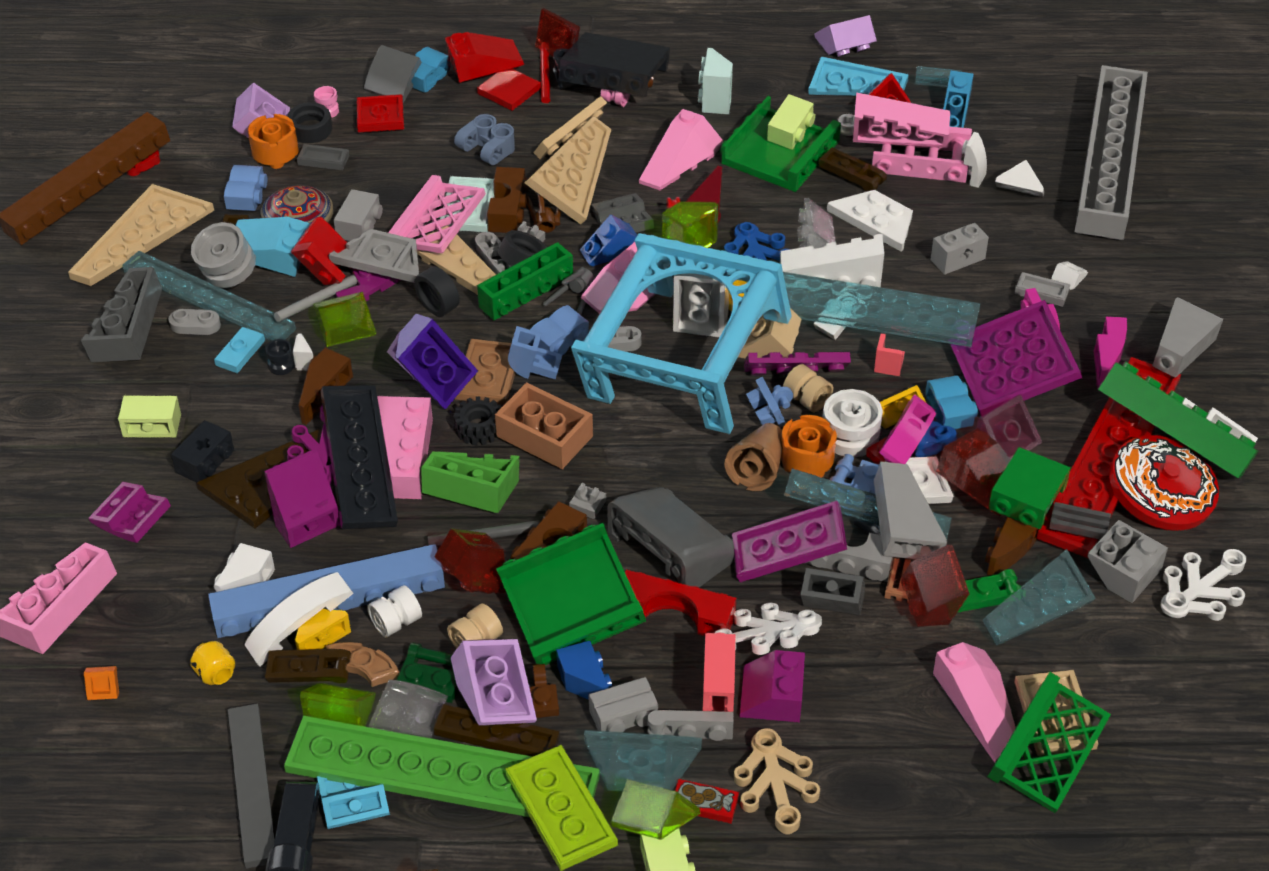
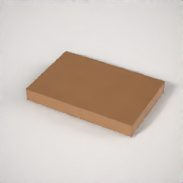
M471 339L466 357L478 372L457 395L455 400L467 401L468 398H472V401H475L476 396H480L481 400L488 397L490 402L495 400L497 404L505 405L508 402L516 373L508 362V354L512 343Z

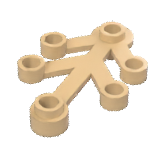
M768 728L761 729L752 738L751 747L753 752L743 765L735 769L734 782L741 787L750 785L753 770L763 759L766 769L750 790L741 795L740 806L745 812H755L759 808L760 797L771 784L777 806L775 826L783 834H792L800 826L801 815L797 808L790 806L784 783L801 792V798L805 802H816L820 796L819 785L801 778L808 777L812 773L813 762L809 757L800 756L782 746V740L774 730ZM777 758L793 765L795 774L781 767ZM803 764L808 766V768L802 769L799 765ZM746 774L748 777L741 778L738 775ZM813 790L815 794H808L806 791ZM750 799L753 800L754 803L748 804L745 801ZM790 821L792 824H785L783 822Z

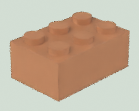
M527 382L495 414L496 435L498 438L561 469L593 437V417L591 413Z

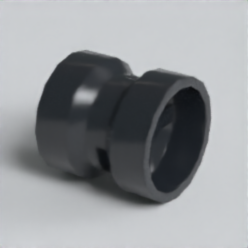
M275 339L266 345L265 351L270 372L275 375L290 373L295 365L290 342L284 339Z

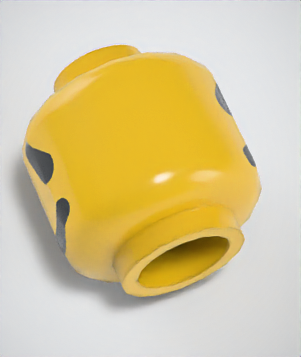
M210 641L200 644L195 649L191 657V667L203 683L221 685L232 677L235 660L222 643Z

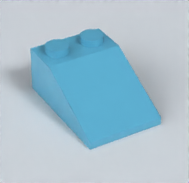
M291 217L237 221L236 226L240 228L256 255V266L293 277L296 276L301 262L291 251L311 223Z

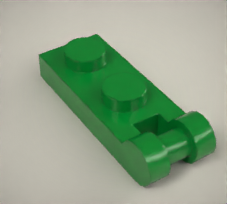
M1006 569L998 575L939 585L938 594L947 615L1016 602L1024 597V591L1021 585L1016 583L1017 576L1012 569Z

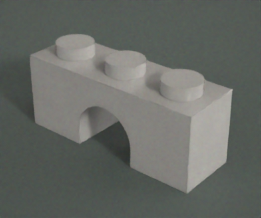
M869 533L866 543L861 546L851 547L847 545V550L805 562V564L888 582L894 557L883 555L881 535Z

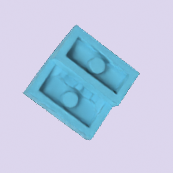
M317 776L328 829L390 815L383 784L373 787H362L345 782L329 781L327 778Z

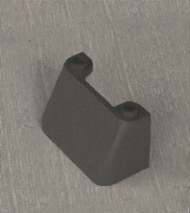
M656 487L623 495L608 504V535L617 542L622 538L627 541L634 537L666 564L665 573L669 576L674 574L678 583L701 587L734 562V543L731 538L720 533L675 497L669 489Z

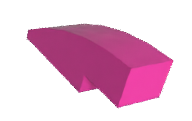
M1106 317L1103 332L1097 335L1094 348L1097 389H1099L1116 362L1120 363L1127 333V318Z

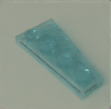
M1066 549L1018 591L989 613L982 621L996 645H999L1090 604L1096 598Z

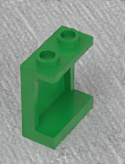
M1018 447L992 489L989 508L1026 525L1041 529L1044 524L1045 515L1059 492L1063 493L1067 487L1071 467Z

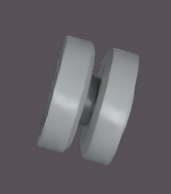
M221 222L206 227L195 237L191 245V255L207 281L216 287L227 288L236 286L245 281L256 265V255L251 246L246 241L240 228L231 223Z

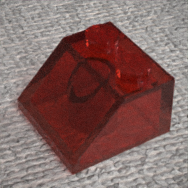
M946 545L912 561L901 577V586L906 591L909 600V610L915 618L917 627L949 625L969 595L953 545Z

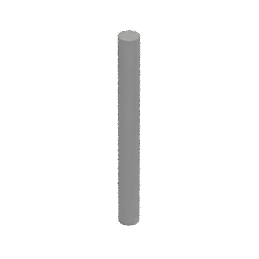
M354 275L343 279L341 283H335L275 312L274 318L277 322L291 317L335 295L336 292L357 284V279Z

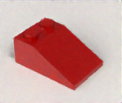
M469 32L455 33L445 38L450 62L459 83L524 65L512 39Z

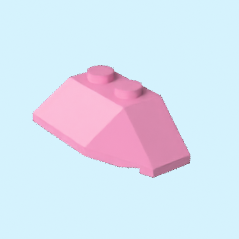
M635 242L607 264L582 294L581 298L599 314L637 252ZM646 288L636 298L629 311H637L655 294L648 292V288Z

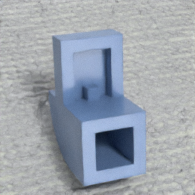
M517 326L508 354L510 367L517 374L527 379L530 372L556 379L562 354L538 347L542 333Z

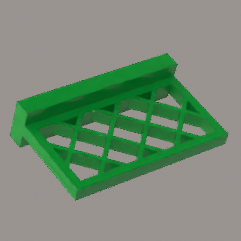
M1049 672L987 777L996 783L1002 780L1056 813L1111 714L1058 682L1060 677ZM1060 694L1068 699L1072 709L1058 711L1055 702L1056 696ZM1089 712L1098 717L1100 721L1097 726L1085 728L1081 714ZM1074 715L1079 729L1065 731L1061 717ZM1054 719L1059 733L1045 735L1041 722ZM1036 731H1037L1038 736H1037V737H1033L1034 734H1035ZM1081 735L1085 748L1072 751L1067 737ZM1061 738L1066 753L1052 755L1047 741ZM1041 742L1045 756L1031 759L1028 745ZM1022 755H1024L1025 760L1019 761ZM1068 758L1072 770L1071 773L1058 775L1054 761ZM1047 762L1052 777L1038 779L1034 764ZM1027 766L1031 781L1022 782L1011 774L1015 768ZM1065 780H1066V782L1064 783V785H1063V787H1062L1061 781H1065ZM1055 784L1058 793L1055 801L1043 795L1040 785Z

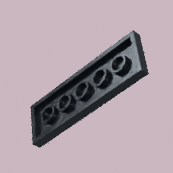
M322 386L321 398L341 529L396 527L398 518L376 386Z

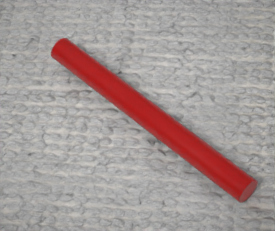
M542 43L540 45L541 102L549 103V45Z

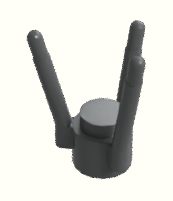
M580 267L574 274L562 281L564 286L545 300L543 306L549 305L569 288L576 293L585 292L594 280L592 272L587 268ZM583 299L581 300L579 307L576 311L580 315L582 314L583 309L586 305V302Z

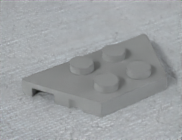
M369 229L361 234L359 238L346 243L347 248L339 253L333 251L329 254V259L334 264L413 283L416 276L419 275L416 239Z

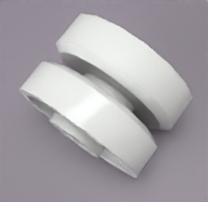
M847 389L832 394L825 401L823 418L830 423V427L833 431L835 429L837 433L836 454L840 456L850 454L853 457L866 455V449L879 441L883 410L880 402L873 395L861 390Z

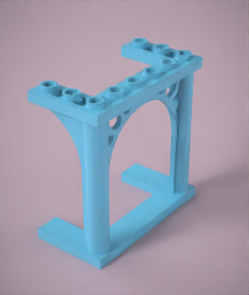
M639 233L635 239L637 252L584 341L575 340L571 347L587 398L611 404L615 394L608 373L697 394L705 428L730 434L734 424L724 387V382L755 324L762 315L764 319L788 324L792 317L782 264ZM691 273L711 277L723 284L732 296L733 310L730 319L702 370L608 347L632 304L643 290L648 288L650 293L672 297L674 294L673 275ZM736 280L747 282L741 286L733 285V282ZM744 293V296L740 297L738 294Z

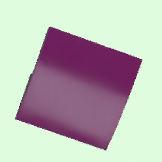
M122 482L88 519L106 532L138 543L171 505L166 497L147 494L142 485Z

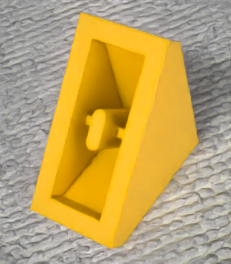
M328 609L319 611L298 628L295 639L297 650L324 649L326 645H330L351 633L347 612L342 610H332L330 612Z

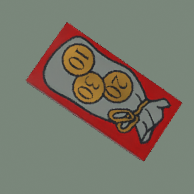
M678 779L671 803V810L732 824L739 792Z

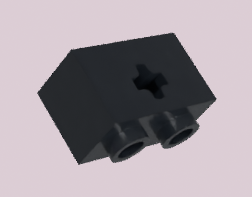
M204 420L171 454L175 473L196 483L212 476L222 462L228 459L234 451L231 432Z

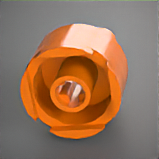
M273 114V118H266V115L260 116L253 120L248 128L252 158L261 164L270 165L273 169L281 168L284 166V163L289 162L299 153L294 123L292 119L281 114Z
M815 415L800 416L799 420L793 422V419H791L782 430L781 461L783 469L800 476L812 477L814 479L822 478L834 463L837 439L835 429L833 431L826 419Z

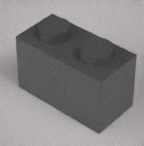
M806 568L801 591L804 607L861 615L865 594L863 576Z

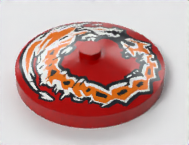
M1144 435L1132 438L1118 449L1110 464L1109 480L1119 502L1136 518L1154 527L1175 531L1197 527L1206 521L1217 505L1219 486L1209 464L1196 451L1172 438L1158 435Z

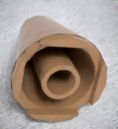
M765 423L730 448L724 465L728 476L735 484L739 485L741 483L747 486L746 490L762 491L772 485L778 475L782 452L781 428L773 423Z

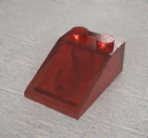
M977 428L944 446L936 472L999 517L1002 515L991 510L989 504L992 489L1010 462V458L996 440Z

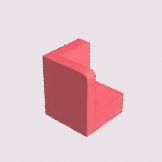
M881 333L876 351L874 372L900 377L905 351L884 348L886 334Z

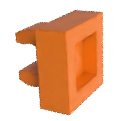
M116 666L85 669L84 678L87 700L118 698L119 686Z

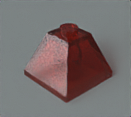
M543 8L540 13L535 47L540 50L546 49L552 56L557 49H570L578 41L580 27Z

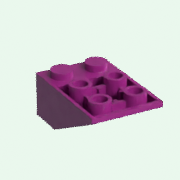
M316 448L265 471L275 526L290 548L340 525L338 507Z

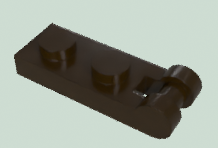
M833 147L819 159V167L862 186L866 192L876 190L878 185L883 184L887 179V175L883 170Z
M345 649L269 651L265 679L269 683L324 681L346 683L349 675L346 667L350 663L351 652ZM328 662H335L334 668H327Z

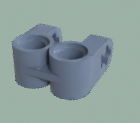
M481 114L457 132L454 143L464 151H470L477 145L483 146L480 154L481 159L490 165H496L514 152V129L507 123L497 124V120L493 115Z

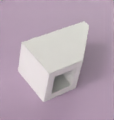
M240 543L235 553L230 554L223 572L218 574L214 581L216 592L268 581L275 570L271 551Z

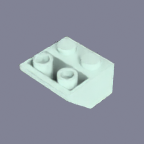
M708 48L706 57H702L701 71L699 72L701 89H699L698 103H702V112L729 114L733 64L713 48Z

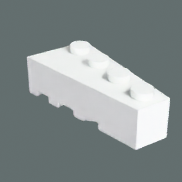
M883 234L873 235L874 239L862 240L861 237L851 239V243L839 245L836 242L826 243V246L815 249L813 246L781 251L780 264H782L786 289L880 291L884 261Z

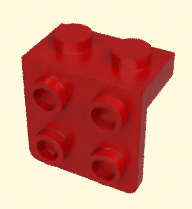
M316 217L291 253L323 285L341 283L346 276L339 269L341 265L334 264L329 259V254L333 251L337 253L347 248V242L324 218Z

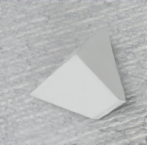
M1027 160L996 177V187L1040 197L1044 196V188Z

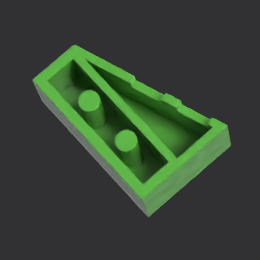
M432 451L421 467L422 493L499 513L519 482V456L511 455L510 459H493V454H485L484 458L467 457V453Z

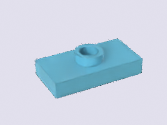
M242 327L214 359L215 365L238 373L264 343V334Z

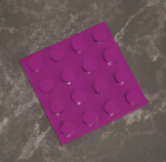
M1045 300L948 338L982 417L1082 378L1075 359Z

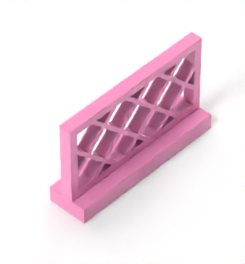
M432 175L388 233L412 239L421 235V238L416 239L417 250L443 253L485 196V189L442 183L441 176ZM445 192L453 193L451 195L445 196ZM470 195H473V196H474V197H471V198H469V199L463 200L464 197H467V196H470ZM456 200H459V201H460V202L455 203V204H452V205H450V206L447 205L448 203H451V202L456 201ZM443 205L444 208L434 211L437 207ZM464 208V210H463L462 212L457 213V214H454V215L452 214V212H455V211H458V210ZM447 214L449 215V217L443 218L438 221L436 220V218H439L441 216ZM430 220L433 221V222L430 223V224L424 225L425 222H428V221H430ZM453 223V225H452L451 227H448V228L443 229V230L441 229V227ZM435 229L438 230V232L429 234L427 236L425 235V233L433 231ZM442 238L439 244L430 243L432 241Z

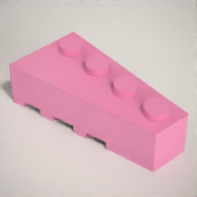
M856 93L853 142L947 148L950 111Z
M377 396L394 498L421 499V467L427 460L433 422L431 398Z
M84 543L55 564L56 570L49 574H41L33 580L35 585L23 594L18 591L9 598L10 603L0 610V637L44 654L117 575L108 552L99 547Z

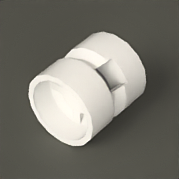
M405 585L390 592L388 599L381 597L368 605L369 616L383 637H388L399 631L401 624L408 626L422 617L418 600Z

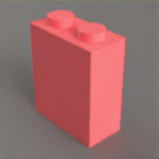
M705 633L703 711L733 712L736 634Z

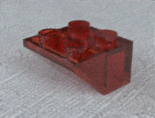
M451 528L434 556L442 564V569L458 578L460 586L469 592L505 593L506 590L496 569L505 563L504 549L486 533Z

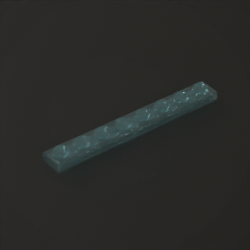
M141 251L135 253L123 264L125 273L129 268L154 267L162 290L205 310L215 311L220 317L241 327L262 333L265 338L271 341L275 339L286 340L296 330L295 322L287 318L277 322L274 318V312Z

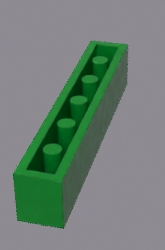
M1125 361L1123 365L1117 362L1114 364L1098 390L1237 478L1242 477L1259 452L1254 448L1256 444L1254 441L1244 435H1241L1240 438L1230 433L1232 430L1230 426L1220 420L1214 423L1206 417L1209 413L1194 405L1191 409L1183 404L1185 398L1171 390L1167 394L1160 389L1162 385L1160 382L1150 376L1146 380L1137 375L1139 369Z

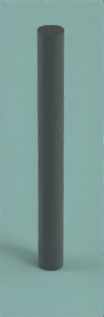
M539 521L428 536L429 545L436 544V546L525 534L529 533L533 527L536 528L539 525Z

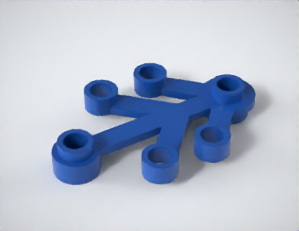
M750 222L738 224L735 227L736 238L733 242L726 243L724 246V251L739 255V249L743 244H747L748 248L743 256L766 261V257H769L779 262L781 251L790 250L787 248L781 249L785 246V236L782 233L765 234L760 232L758 227ZM757 241L770 244L775 249L760 245Z

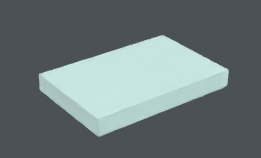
M450 176L449 184L484 188L486 193L459 231L488 232L487 212L490 198H494V179ZM446 192V196L453 194L450 192ZM470 195V196L464 197L463 200L469 199V198L474 197V196H473V195ZM456 200V201H453V202H451V203H448L447 205L450 206V205L455 204V203H458V202H460V201H459V200ZM463 208V209H460V210H458V211L452 212V214L454 215V214L460 213V212H462V211L464 210V208ZM449 215L441 216L440 220L449 217Z

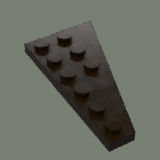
M323 428L309 433L319 444ZM288 442L197 482L198 490L256 529L273 515L265 471L288 461L287 450L290 446H301L304 453L309 452V450L303 443ZM331 458L328 459L327 466L331 464Z

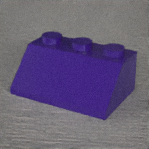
M415 314L399 332L396 359L438 405L445 410L478 370L432 318Z

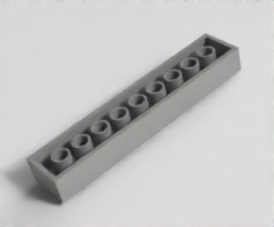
M1104 65L1101 67L1074 231L1076 233L1110 239H1124L1129 217L1148 72Z

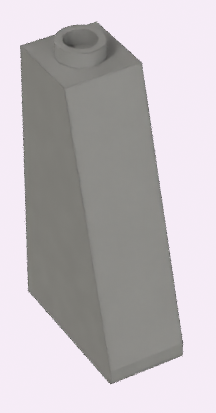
M1177 297L1152 366L1176 378L1217 339L1223 319Z
M880 462L874 478L883 555L939 561L947 544L946 537L908 464Z

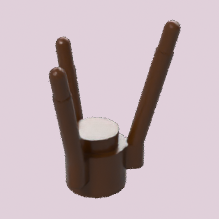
M538 193L539 210L536 213L530 197L527 196V206L534 225H537L539 230L549 233L556 226L560 225L562 210L557 207L554 214L550 208L545 207L544 197Z

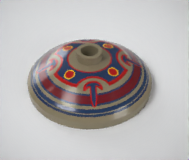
M293 185L279 189L271 194L261 207V218L291 217L312 223L316 217H322L328 223L333 215V204L330 197L325 192L307 185Z

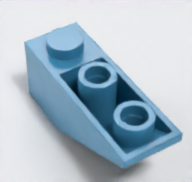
M950 71L943 110L950 111V127L964 128L972 90L973 73Z

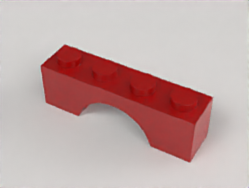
M625 571L633 592L643 609L645 618L658 610L674 609L687 614L693 619L698 635L705 636V633H715L720 629H731L736 611L735 597L704 590L697 586L677 583L669 579L657 578L642 572Z

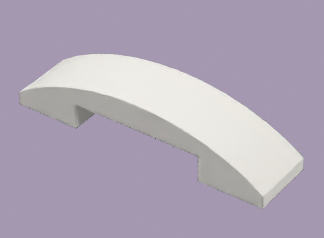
M338 572L322 577L299 589L276 606L257 625L244 645L256 663L261 666L268 661L269 651L283 649L280 644L283 639L324 607L331 612L354 593Z

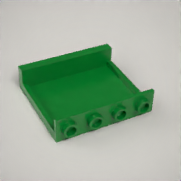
M767 96L762 103L757 105L754 112L745 118L742 125L734 130L731 137L722 143L720 149L722 164L796 192L819 166V159L840 141L841 122L832 120L826 128L814 124L811 127H807L803 140L797 142L793 150L767 141L768 124L777 112L770 108L771 97Z
M603 523L587 526L578 534L571 537L564 536L548 547L536 548L529 555L520 559L508 560L501 567L496 568L537 665H547L556 661L557 649L591 641L593 645L646 622L643 609L633 592Z

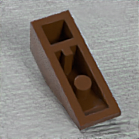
M326 347L313 357L309 363L299 402L302 424L307 425L320 412L322 406V386H345L353 378L350 358Z

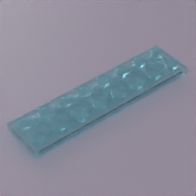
M783 272L790 308L803 320L972 347L980 303Z

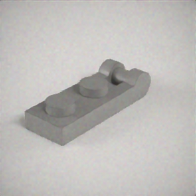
M655 710L648 715V738L655 743L662 742L665 738H681L683 740L712 739L715 741L732 739L733 712Z

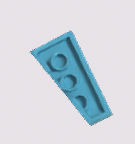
M821 57L809 86V94L856 96V93L868 95L890 73L894 75L902 89L905 90L908 74Z

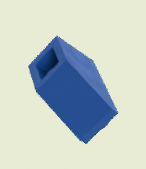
M610 214L582 246L580 252L589 265L596 266L615 259L635 242L638 235L630 224Z
M591 641L556 650L557 669L566 691L589 700V694L612 687L609 674H603L601 669L603 668L601 654L599 651H594Z

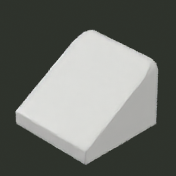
M1068 261L1057 264L1051 280L1070 284V290H1072L1087 276L1088 272Z
M298 334L296 335L293 348L295 368L308 371L309 363L313 359V352L303 335Z

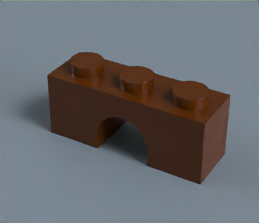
M496 167L493 182L494 198H490L487 212L488 232L506 233L511 230L518 231L519 224H522L524 221V209L522 208H526L527 194L525 192H529V186L525 184L529 179L525 178V168Z
M558 501L552 509L547 510L539 525L529 531L526 540L520 546L515 547L511 554V559H520L529 555L536 548L548 547L564 536L571 537L582 532L587 527V514Z

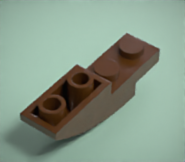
M1007 517L1003 528L998 526L993 540L996 543L995 547L990 546L985 558V562L989 563L987 575H997L1019 561L1036 542L1039 529Z

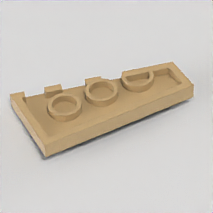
M457 234L443 253L417 250V254L421 256L422 261L428 265L432 263L441 268L448 275L455 277L459 284L477 295V285L496 275ZM442 238L432 241L430 243L439 244Z

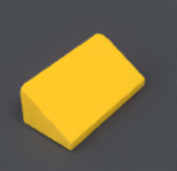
M918 385L880 402L883 410L881 425L884 429L897 424L906 405L914 394L926 402Z

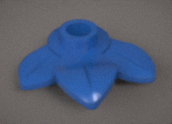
M932 421L918 444L915 456L928 457L938 454L941 450L952 448L957 439L956 430L950 426H943L939 422Z

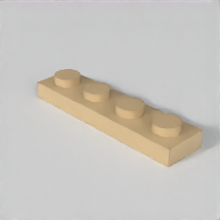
M600 96L543 140L534 151V154L539 159L543 158L546 154L549 157L552 156L560 148L559 144H565L574 135L573 133L578 131L593 116L599 119L604 113L602 109L607 102Z

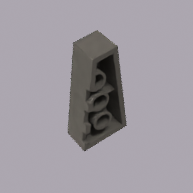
M154 267L129 268L114 290L116 293L114 298L108 300L104 305L105 311L102 316L96 318L92 323L93 329L90 334H85L81 342L91 362L141 359L162 292V286Z

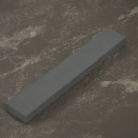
M258 704L228 709L243 856L246 869L266 865L268 854L273 849L275 841Z

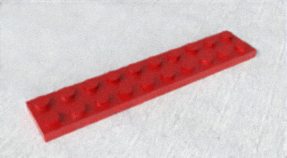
M1133 357L1128 362L1139 369L1137 375L1146 380L1150 376L1162 384L1160 389L1167 394L1171 390L1175 391L1180 381L1181 374L1175 378L1153 367V364ZM1109 397L1070 471L1067 487L1063 493H1058L1044 519L1042 528L1038 531L1037 539L1088 558V553L1100 539L1049 529L1054 503L1058 502L1110 513L1112 516L1119 500L1114 494L1109 480L1111 461L1125 442L1138 436L1153 435L1156 426Z

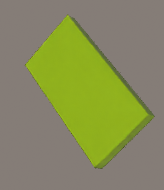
M562 745L506 768V776L560 871L618 846L616 835Z

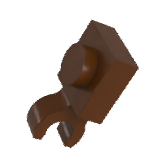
M545 664L533 665L535 686H531L529 689L536 718L559 716L556 684L547 685Z

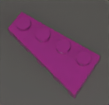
M770 352L768 355L762 356V358H758L757 353H748L744 360V372H751L752 376L766 375V371H777V374L783 375L789 374L793 368L800 364L806 365L814 372H818L819 368H828L829 372L844 371V367H848L851 363L850 352L814 353V358H809V354L805 352L789 354L788 358H783L780 352Z

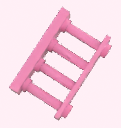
M949 126L947 148L898 145L906 146L905 154L891 153L892 144H882L881 152L874 151L872 165L891 175L966 183L968 165H964V161H961L962 147L965 140H970L972 129ZM915 147L929 149L928 157L915 156ZM938 150L953 151L952 159L938 158Z

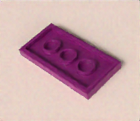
M838 501L732 533L736 576L739 582L847 550L841 507Z

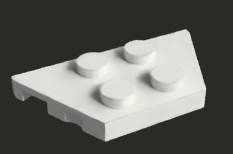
M876 190L838 199L827 204L828 212L872 236L883 234L884 243L899 251H903L913 210Z

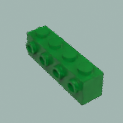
M557 242L478 284L479 308L492 320H496L562 284L563 280L573 274V255Z

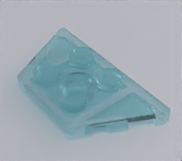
M585 730L584 741L596 767L600 769V775L607 790L670 794L676 786L678 779L683 776L702 747V738L591 730Z

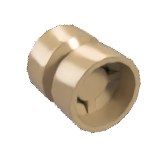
M804 364L793 368L783 384V387H789L792 390L793 399L799 400L800 404L811 412L821 410L825 405V401L833 393V385L823 377L817 376L816 372Z
M479 604L467 613V618L457 619L447 628L449 638L456 649L462 641L495 640L503 633V627L497 615L485 604Z

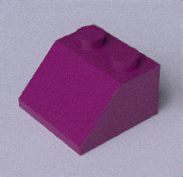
M774 650L744 665L740 717L800 722L805 653Z

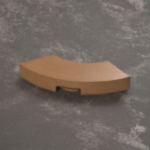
M353 642L326 645V649H345L350 651L351 660L347 664L346 670L349 673L359 674L364 677L372 687L396 680L400 672L395 663L380 650L375 651L371 648L363 647L361 643ZM331 662L332 667L334 668L335 662Z

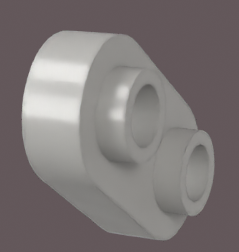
M178 309L169 316L170 328L178 334L210 335L217 332L221 327L218 313L212 310Z

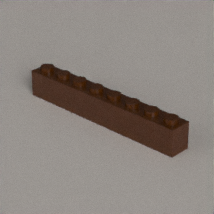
M149 112L144 113L0 212V224L3 232L20 245L33 238L133 168L134 165L170 142L165 123Z

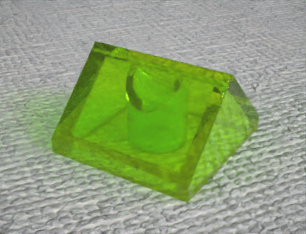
M318 683L301 691L300 700L304 716L365 727L375 701L376 693Z
M627 780L611 824L615 828L662 840L698 816L700 808L676 791Z

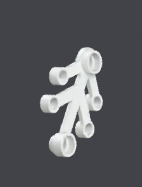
M1229 549L1224 552L1221 565L1200 579L1199 566L1201 557L1193 552L1186 553L1182 566L1187 570L1188 589L1184 592L1180 591L1179 582L1182 571L1176 566H1168L1163 575L1164 582L1168 584V593L1161 600L1160 606L1162 611L1174 618H1181L1192 612L1207 614L1210 619L1215 621L1223 619L1226 606L1222 602L1212 601L1204 603L1193 600L1197 597L1223 599L1231 606L1237 607L1242 605L1245 592L1241 588L1231 587L1229 589L1212 586L1228 574L1236 575L1242 572L1246 563V556L1239 550Z
M766 603L761 607L763 619L751 617V611L748 609L735 611V625L741 627L749 626L753 627V629L732 633L729 629H720L715 633L736 634L735 650L737 642L752 639V652L762 655L770 651L771 645L779 637L782 647H796L798 640L803 635L809 636L819 632V627L822 625V617L812 610H804L798 614L779 611L777 604ZM770 620H779L784 622H775Z

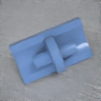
M763 377L755 380L758 388L746 395L753 409L766 403L768 404L755 411L761 424L777 421L780 428L785 426L786 421L779 407L786 409L790 406V402L793 399L792 390L789 387L776 385L771 394Z

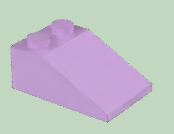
M518 639L462 641L452 655L451 662L456 684L478 725L535 723L537 718Z

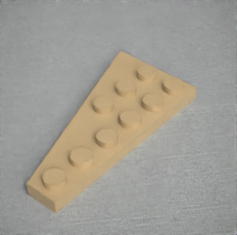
M593 116L525 184L566 213L570 218L582 224L588 216L611 129Z
M152 184L68 272L70 279L89 286L94 285L213 212V203Z

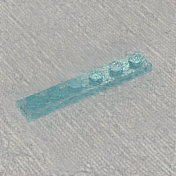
M791 469L784 496L817 506L838 501L842 514L879 524L875 494ZM933 512L947 540L952 518Z

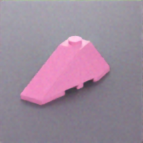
M682 109L671 122L641 175L639 184L662 190L678 180L680 174L690 169L692 171L697 168V164L702 160L708 161L713 158L721 148L723 140L703 115Z
M964 642L938 651L933 670L934 676L995 763L1016 728L1000 671L985 650Z

